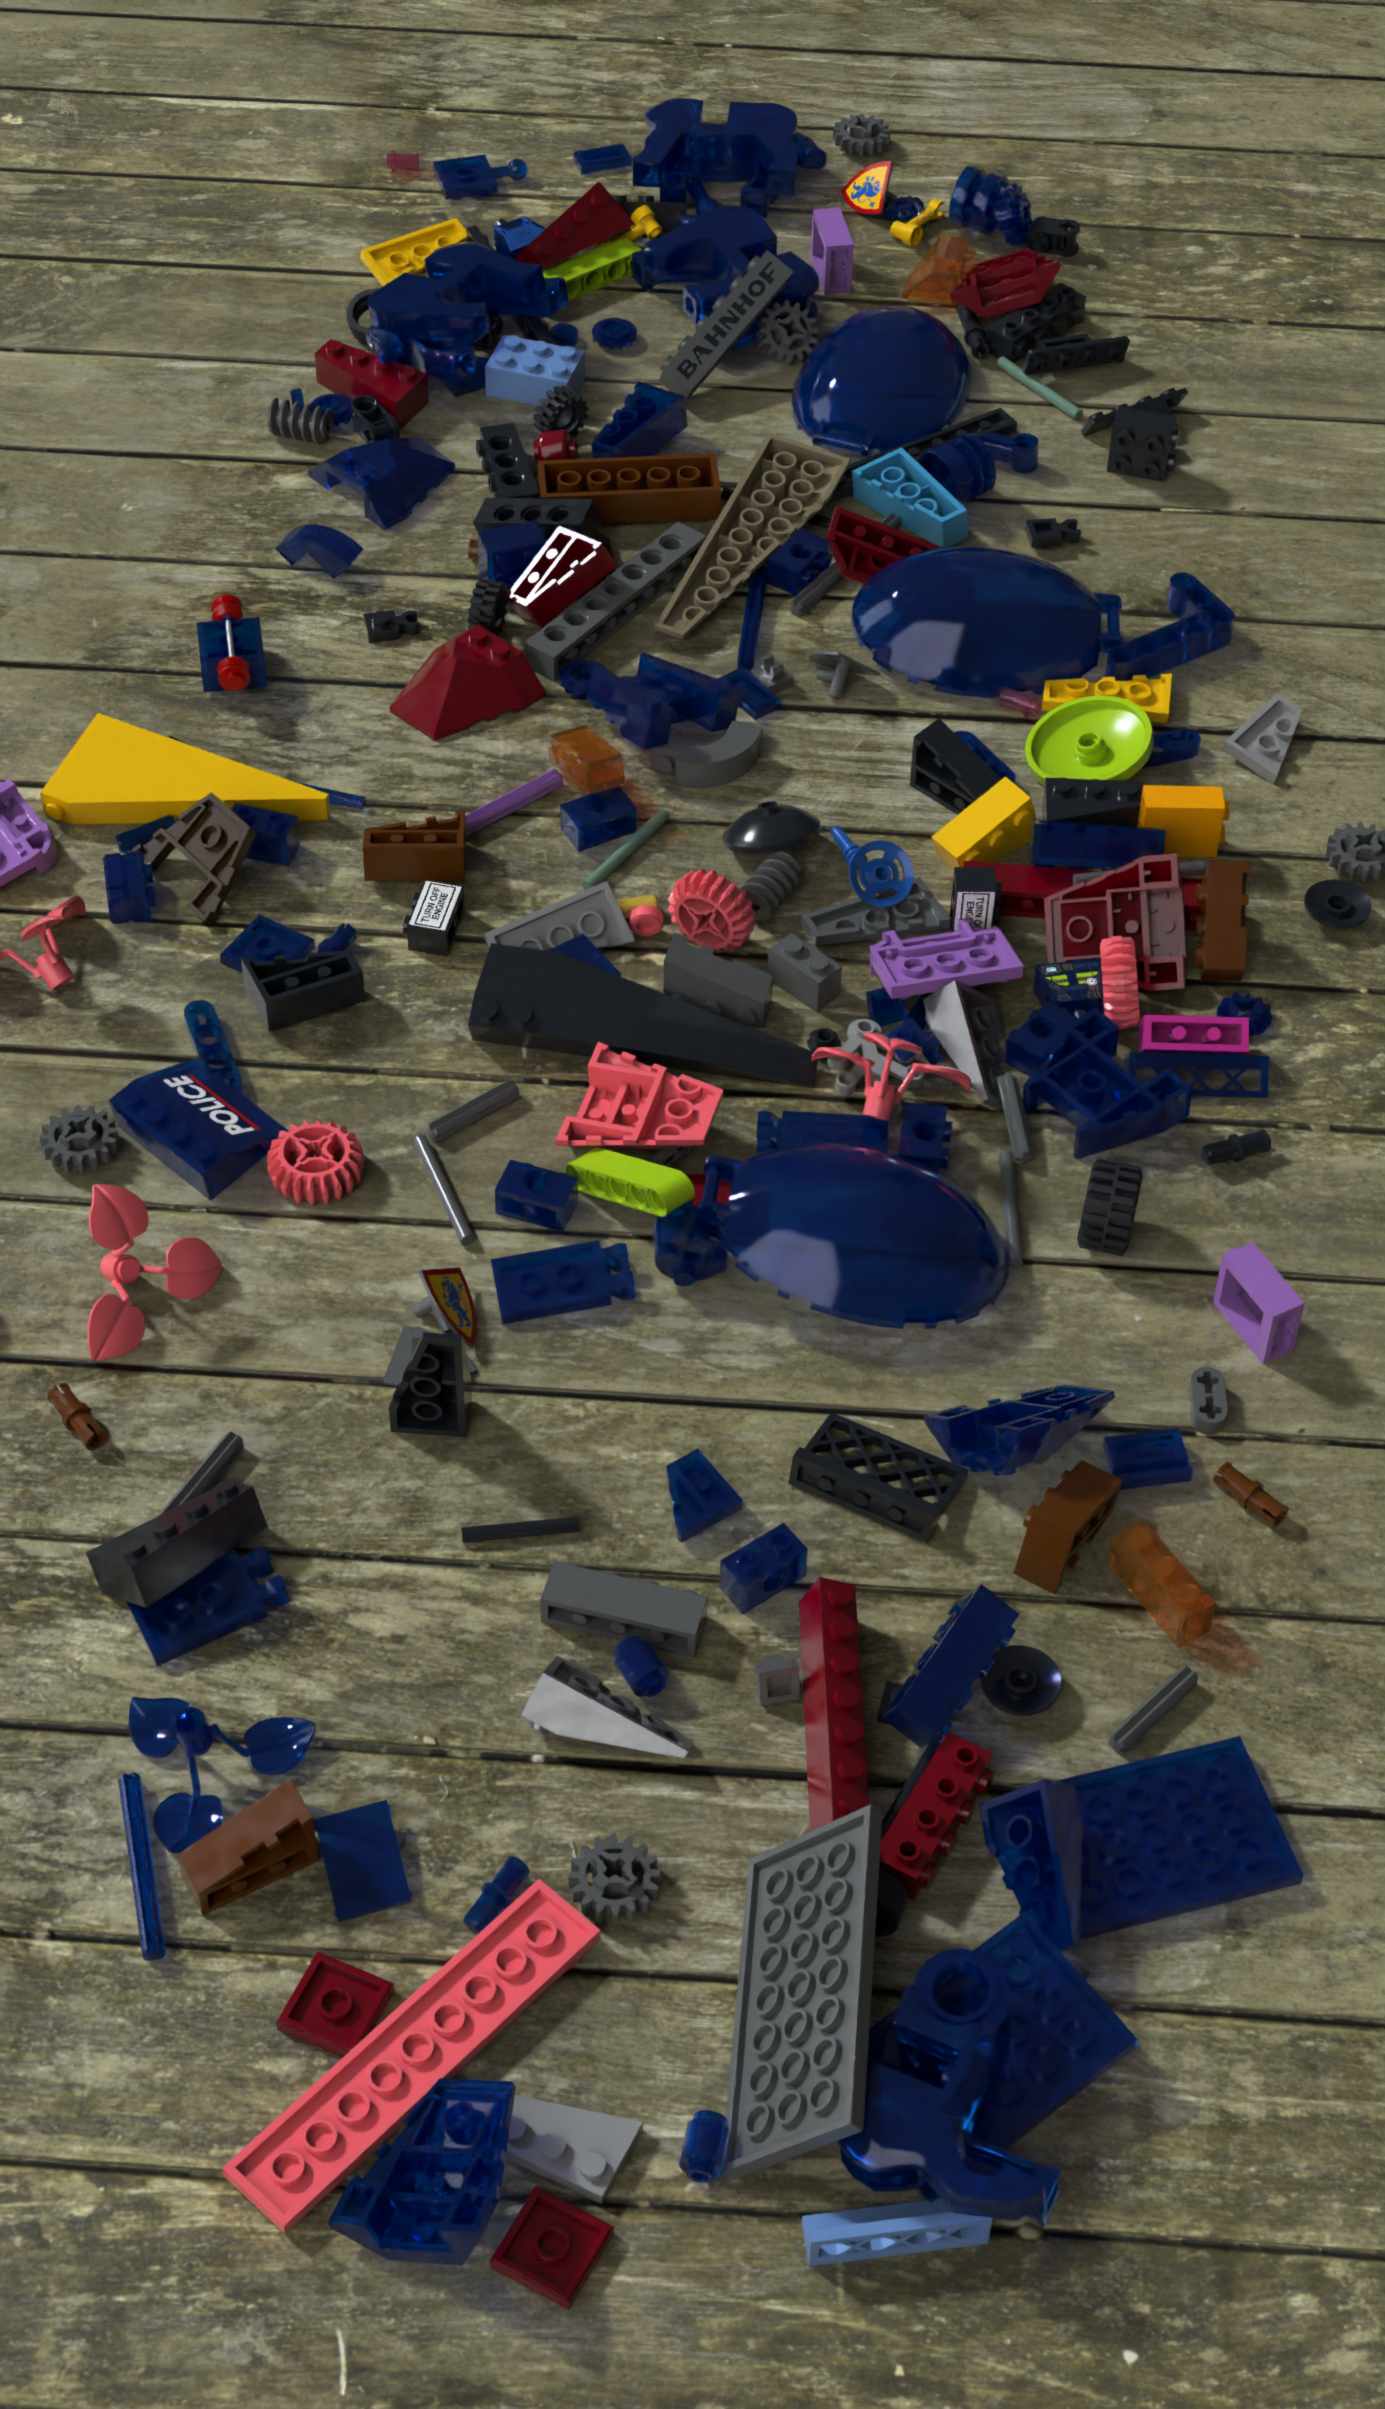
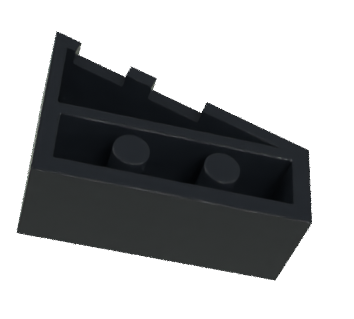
M937 719L914 736L910 786L953 813L959 815L1002 780L941 719Z
M1046 778L1042 803L1043 851L1053 849V844L1071 841L1072 845L1082 844L1084 838L1100 836L1101 840L1136 834L1143 782Z
M351 950L307 953V958L285 960V955L274 956V961L252 962V958H241L244 988L269 1032L365 1002L363 971Z

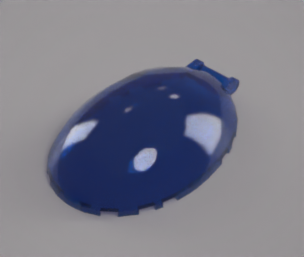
M887 305L863 310L829 330L803 363L794 383L792 393L793 418L797 429H803L807 436L813 437L812 443L815 446L821 447L822 444L846 449L861 453V456L865 458L870 457L874 449H879L881 453L942 430L944 426L952 425L968 400L972 382V368L968 354L959 338L951 329L928 312L914 307Z
M938 548L911 554L892 562L874 574L861 586L854 599L851 612L853 633L861 647L865 645L872 652V660L889 672L894 668L908 675V682L917 684V681L921 680L936 685L935 691L961 696L1014 698L1015 692L1031 691L1033 696L1041 695L1044 691L1045 680L1082 678L1084 674L1098 665L1099 652L1119 653L1124 649V638L1120 635L1119 611L1122 608L1121 597L1115 594L1094 593L1071 574L1049 562L1029 555L994 548ZM1101 613H1107L1108 634L1101 633Z
M818 1143L778 1147L757 1153L742 1161L721 1156H709L704 1161L703 1170L706 1174L702 1201L696 1206L695 1214L697 1219L704 1223L721 1226L720 1243L736 1259L735 1267L756 1283L762 1278L779 1288L777 1295L789 1300L792 1294L811 1302L810 1309L862 1324L903 1329L905 1323H924L925 1329L936 1328L937 1323L954 1319L955 1323L959 1324L977 1317L981 1309L988 1304L994 1305L1003 1293L1009 1275V1259L1004 1241L991 1217L959 1185L913 1160L862 1146ZM720 1180L730 1182L726 1204L716 1202Z

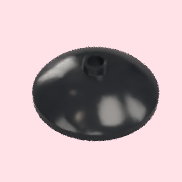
M774 801L763 802L758 805V808L744 813L728 826L723 833V843L727 849L739 853L758 854L782 851L800 846L817 837L821 832L820 820L810 812L791 805H777V802Z

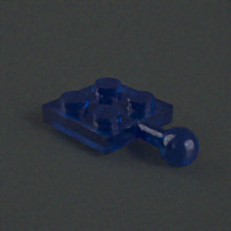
M485 154L433 162V172L445 200H459L463 197L486 196L490 193H497L498 183L496 178L510 177L512 180L520 181L528 173L527 164L521 159H513L507 166L491 168Z

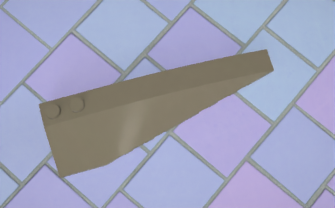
M768 432L656 622L654 630L684 639L830 500L850 465L851 459Z

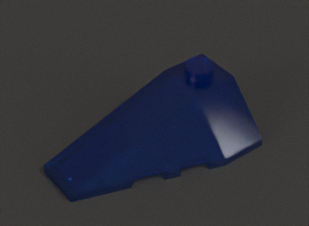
M1043 1779L980 1803L986 1846L991 1856L997 1857L1005 1874L1002 1879L1006 1888L1014 1892L1021 1907L1019 1915L1039 1956L1045 1958L1079 1946L1083 1826L1076 1787Z

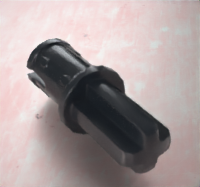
M1265 1130L1242 1136L1232 1134L1226 1140L1204 1145L1201 1158L1205 1161L1206 1165H1214L1230 1160L1240 1162L1246 1156L1270 1151L1271 1139Z

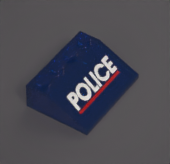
M196 1058L136 1078L108 1100L117 1126L210 1201L268 1154L271 1141L278 1139L279 1131L289 1132Z

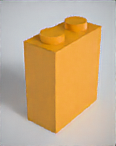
M1143 785L1136 830L1138 856L1177 853L1178 857L1217 858L1219 844H1224L1225 825H1223V820H1228L1230 814L1229 800H1224L1223 788L1216 786Z

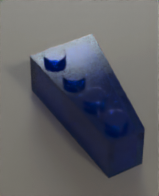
M638 381L634 386L635 392L633 395L628 394L625 398L624 407L621 410L617 409L615 411L613 421L606 423L591 443L593 458L643 457L654 454L688 427L685 396Z
M1031 819L1028 860L1031 864L1041 867L1055 868V865H1067L1068 869L1088 870V867H1101V871L1115 870L1142 856L1164 854L1166 830L1151 827Z
M982 1584L952 1605L948 1612L950 1617L944 1624L939 1626L932 1637L938 1644L934 1642L920 1656L915 1664V1668L919 1671L918 1675L916 1676L913 1673L906 1679L882 1717L920 1748L932 1741L939 1743L952 1727V1723L948 1719L954 1710L961 1711L974 1694L969 1688L975 1679L981 1680L986 1676L995 1663L991 1656L996 1648H1004L1016 1632L1012 1625L1019 1616V1613Z

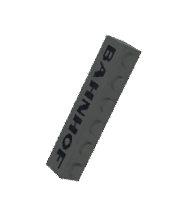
M768 250L761 258L758 256L753 258L746 268L749 272L744 277L739 275L729 288L731 290L727 297L723 295L719 297L712 307L714 312L709 317L704 315L695 326L697 330L692 337L689 335L685 336L677 347L680 351L674 357L669 355L660 366L662 374L659 382L683 402H687L789 284L794 271Z

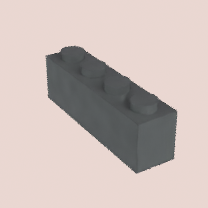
M554 1561L540 1599L541 1622L695 1658L707 1621L708 1596L700 1595L692 1590H678L661 1586L653 1581L643 1582L622 1577L613 1572L595 1571L574 1563L565 1564Z

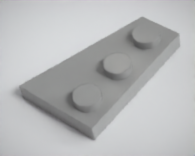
M1277 693L1225 741L1222 750L1274 785L1303 710Z

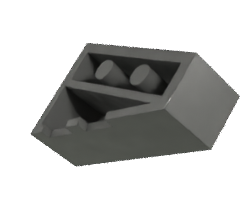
M674 933L664 959L663 993L738 1023L763 1028L772 1002L773 975L736 959H733L732 963L712 955L713 949L703 946L702 950L682 942L684 937Z

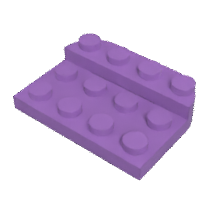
M8 778L5 782H0L1 887L33 867L40 875L47 869L55 866L58 861L56 844L46 822L43 823L20 795L15 783Z
M959 919L958 931L906 940H900L894 930L882 933V941L875 945H870V974L879 976L891 999H907L913 995L934 993L954 980L970 988L980 984L1008 982L1011 979L1023 978V964L997 926L994 925L989 930L971 926L972 919Z

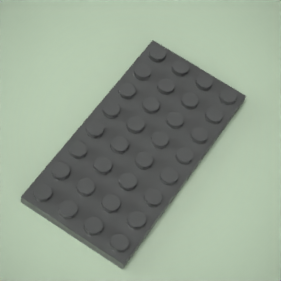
M871 1804L749 1859L721 2173L733 2180L863 2131L883 1812Z

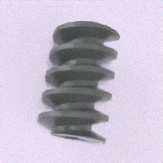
M277 397L272 400L269 406L268 427L273 435L278 436L281 434L285 438L292 436L295 440L303 438L306 442L314 441V443L321 445L324 444L331 432L334 413L330 408L326 410L323 416L321 406H317L314 413H312L311 405L306 404L303 411H301V404L296 401L292 409H290V401L287 399L283 400L281 407H279V399Z
M777 851L770 853L739 889L740 891H746L745 898L753 902L751 909L757 913L754 921L760 923L767 922L772 914L778 910V907L784 903L785 898L791 894V891L798 886V877L801 875L802 868L792 856L785 852Z

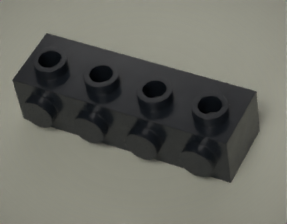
M1063 283L1057 284L1046 291L1040 303L1016 309L987 327L986 342L990 348L989 354L997 359L1004 356L1013 363L1024 358L1030 349H1035L1037 340L1055 338L1083 321L1086 313V296Z

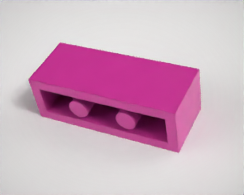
M1144 1015L1138 1022V1056L1242 1058L1249 1052V1018Z

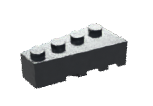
M226 1480L218 1483L213 1489L86 1552L101 1593L147 1608L267 1528L268 1525L254 1487L234 1480Z

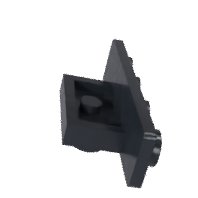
M611 195L630 218L636 209L643 205H648L654 212L655 220L662 227V230H686L687 204L685 202L654 201V196H638V201H627V195Z
M1087 333L1037 340L1035 349H1030L1027 353L1022 371L1025 375L1121 362L1124 360L1130 340L1127 336L1092 341Z
M1171 388L1161 393L1159 397L1152 398L1151 396H1146L1138 400L1134 405L1122 404L1119 406L1173 416L1169 408L1178 405L1186 397L1188 391L1186 388L1177 391L1175 388ZM1119 406L1107 414L1098 412L1091 415L1087 419V424L1081 430L1082 435L1086 436L1113 427Z

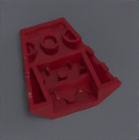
M1029 249L979 262L968 270L967 276L961 279L962 283L957 284L955 290L950 292V297L984 318L1041 302L1059 271L1060 262L1057 260L1053 261L1052 258L1045 259L1044 255H1038L1037 252Z

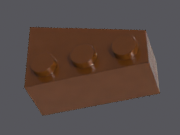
M465 811L455 812L456 818L437 821L435 816L425 818V824L407 827L406 822L364 829L363 859L365 881L383 883L388 881L421 882L429 880L454 882L465 880L467 844Z
M1209 860L1202 884L1196 885L1195 904L1201 905V916H1196L1195 936H1201V948H1196L1195 968H1201L1200 980L1242 981L1246 970V905H1249V894H1246V877L1250 873V862Z
M1083 1460L1071 1471L1065 1470L1056 1488L1049 1487L1038 1507L1032 1505L1027 1512L1023 1522V1526L1027 1527V1531L1013 1574L1055 1595L1061 1587L1065 1566L1073 1569L1079 1560V1557L1074 1555L1075 1551L1084 1541L1092 1542L1112 1513L1123 1480Z
M291 1779L178 1854L181 1877L202 1916L318 1862L313 1817Z

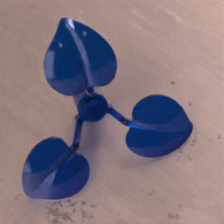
M132 1697L129 1708V1730L137 1750L150 1758H164L169 1756L177 1745L180 1744L188 1758L193 1786L192 1795L176 1793L167 1797L159 1804L153 1818L155 1833L168 1852L174 1854L181 1853L222 1824L223 1807L220 1799L214 1795L200 1796L201 1786L196 1763V1756L203 1755L209 1751L214 1737L218 1738L242 1757L251 1756L252 1767L257 1772L265 1775H279L292 1770L303 1759L316 1732L315 1723L310 1720L294 1717L270 1718L260 1721L245 1732L244 1742L247 1748H244L220 1731L217 1724L209 1726L205 1714L200 1709L193 1708L190 1703L178 1698L146 1699Z

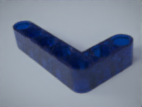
M1176 573L1170 578L1166 604L1167 608L1180 620L1110 649L1107 655L1105 677H1115L1116 681H1130L1133 675H1146L1148 679L1221 649L1231 642L1235 613L1195 576L1189 573Z

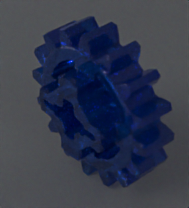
M1017 183L1000 187V192H997L999 201L995 202L997 227L999 231H1002L1001 236L1005 237L1006 243H1010L1011 246L1026 243L1025 240L1029 228L1033 223L1030 211L1031 203L1026 198V192L1022 193V186H1018Z

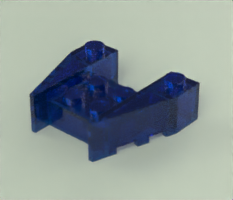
M641 653L638 672L635 676L618 677L601 666L593 664L587 701L596 710L603 709L606 712L605 719L610 724H617L619 726L618 732L622 737L646 750L668 744L671 724L692 720L711 732L728 729L731 722L736 721L741 692L729 686V682L726 680L716 679L650 654Z
M1096 1007L1068 1025L1063 1033V1038L1057 1045H1053L1048 1052L1047 1059L1039 1069L1036 1068L1023 1086L1025 1114L1047 1102L1077 1128L1075 1129L1073 1157L1076 1160L1163 1133L1187 1117L1190 1112L1192 1087L1170 1068L1167 1067L1144 1084H1141L1111 1059L1117 1054L1119 1026Z

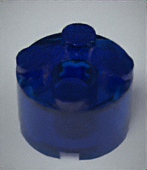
M690 1200L665 1217L656 1215V1221L652 1225L655 1265L662 1274L673 1279L674 1283L678 1286H690L695 1281L709 1278L727 1269L728 1247L725 1219L722 1212L712 1204L704 1202L705 1207L693 1205V1200Z

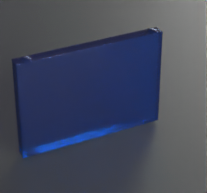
M387 1800L314 1819V1829L318 1833L335 1906L334 1915L338 1922L412 1902V1892L408 1887L390 1814L391 1806Z

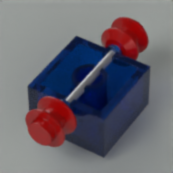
M223 594L216 597L211 603L213 621L197 623L204 692L239 691L242 689L267 687L260 618L243 619L242 602L234 595Z

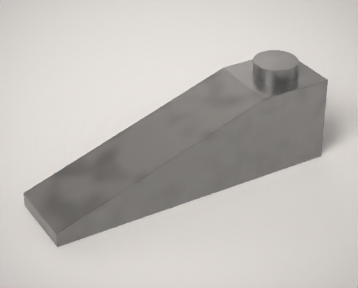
M954 980L923 999L926 1010V1022L958 1069L970 1077L971 1087L983 1103L1003 1111L997 1079L999 1076L1004 1075L1000 1069V1063L1005 1060V1052L999 1048V1039L1004 1037V1030L996 1000Z
M556 1656L542 1673L521 1716L529 1719L528 1724L541 1733L549 1734L551 1731L560 1736L684 1759L693 1744L692 1740L656 1716L643 1714L641 1717L635 1713L636 1708L632 1705L633 1701L624 1695L616 1696L605 1693L600 1689L603 1681L559 1656Z

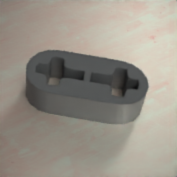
M1201 1367L1193 1372L1189 1387L1191 1422L1193 1427L1200 1433L1213 1435L1221 1432L1225 1427L1228 1412L1225 1379L1220 1371L1211 1367ZM1203 1383L1209 1384V1387L1212 1389L1211 1393H1205V1385ZM1205 1408H1211V1416L1214 1419L1207 1418V1414L1204 1413Z

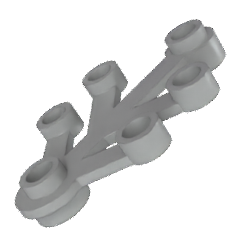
M858 1019L851 1022L848 1026L847 1037L849 1039L842 1047L834 1048L843 1049L854 1054L858 1050H862L863 1057L874 1061L875 1065L871 1066L872 1085H874V1081H881L886 1059L885 1056L878 1053L877 1047L885 1051L888 1050L883 1045L871 1043L863 1038L865 1032L882 1034L881 1027L872 1020ZM900 1049L894 1050V1055L899 1062L911 1063L916 1058V1053L903 1052L904 1050ZM829 1057L827 1063L833 1070H844L848 1066L849 1060L846 1058L835 1059ZM892 1060L889 1074L904 1081L912 1069V1065L905 1067ZM855 1064L849 1072L839 1073L835 1079L836 1092L845 1096L853 1094L856 1090V1085L865 1076L864 1068ZM925 1073L916 1074L915 1076L917 1077L912 1079L908 1087L918 1088L922 1086ZM894 1103L890 1121L873 1118L874 1121L884 1126L896 1124L900 1119L901 1103Z

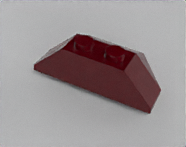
M838 506L835 507L827 532L828 541L843 578L896 599H900L924 587L938 566H944L948 549Z

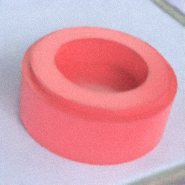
M638 906L630 913V929L641 936L656 935L663 928V913L654 906Z

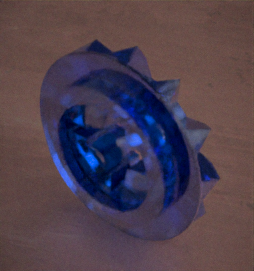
M912 196L892 198L891 201L885 202L882 217L891 222L910 221L924 211V202L920 198H913Z
M607 318L593 326V341L597 342L599 347L607 346L610 350L612 348L622 350L623 346L629 347L637 339V329L633 323L625 319Z
M326 394L314 399L310 404L312 413H314L317 406H321L323 416L328 408L332 409L334 413L333 425L339 427L340 423L348 424L350 419H352V400L344 395Z
M578 660L565 665L561 669L559 683L561 687H564L566 694L575 693L577 698L581 695H586L590 698L592 693L602 694L603 689L608 687L609 673L600 663L590 660Z
M1234 992L1231 998L1223 997L1217 1009V1017L1249 1018V1036L1265 1032L1269 1028L1273 1016L1271 1015V1005L1263 1004L1262 997L1252 998L1249 992L1245 996H1240ZM1247 1010H1248V1011H1251V1014H1249V1013H1244L1243 1015L1241 1014L1240 1016H1238V1015H1239V1011H1241V1012H1246Z

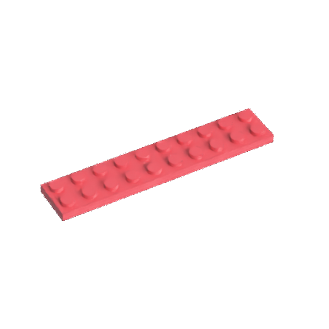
M538 1879L222 2167L224 2177L286 2234L601 1939V1930L541 1879Z

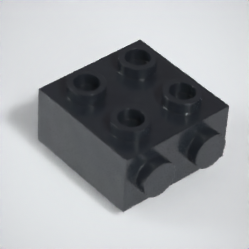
M1119 406L1112 427L1107 472L1164 482L1167 471H1173L1176 461V454L1171 452L1172 447H1177L1180 429H1175L1177 417Z

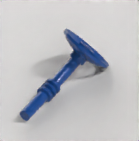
M834 826L830 830L831 836L843 851V858L849 865L851 887L862 901L875 907H889L899 903L907 896L913 884L914 871L910 858L902 848L892 842L883 840L872 841L859 847L857 844H853L841 826ZM874 850L885 851L883 858H876L867 862L866 853ZM895 858L902 867L903 881L899 880V871L893 861ZM857 870L860 872V881L865 891L862 890L858 883ZM889 888L897 892L894 896L887 899L875 898L876 892H883Z

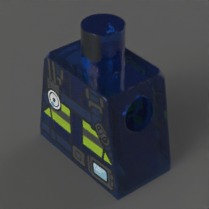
M1099 959L1036 965L1033 992L1052 1025H1072L1075 1033L1085 1034L1092 1030L1094 1022H1098L1101 1019L1103 986Z

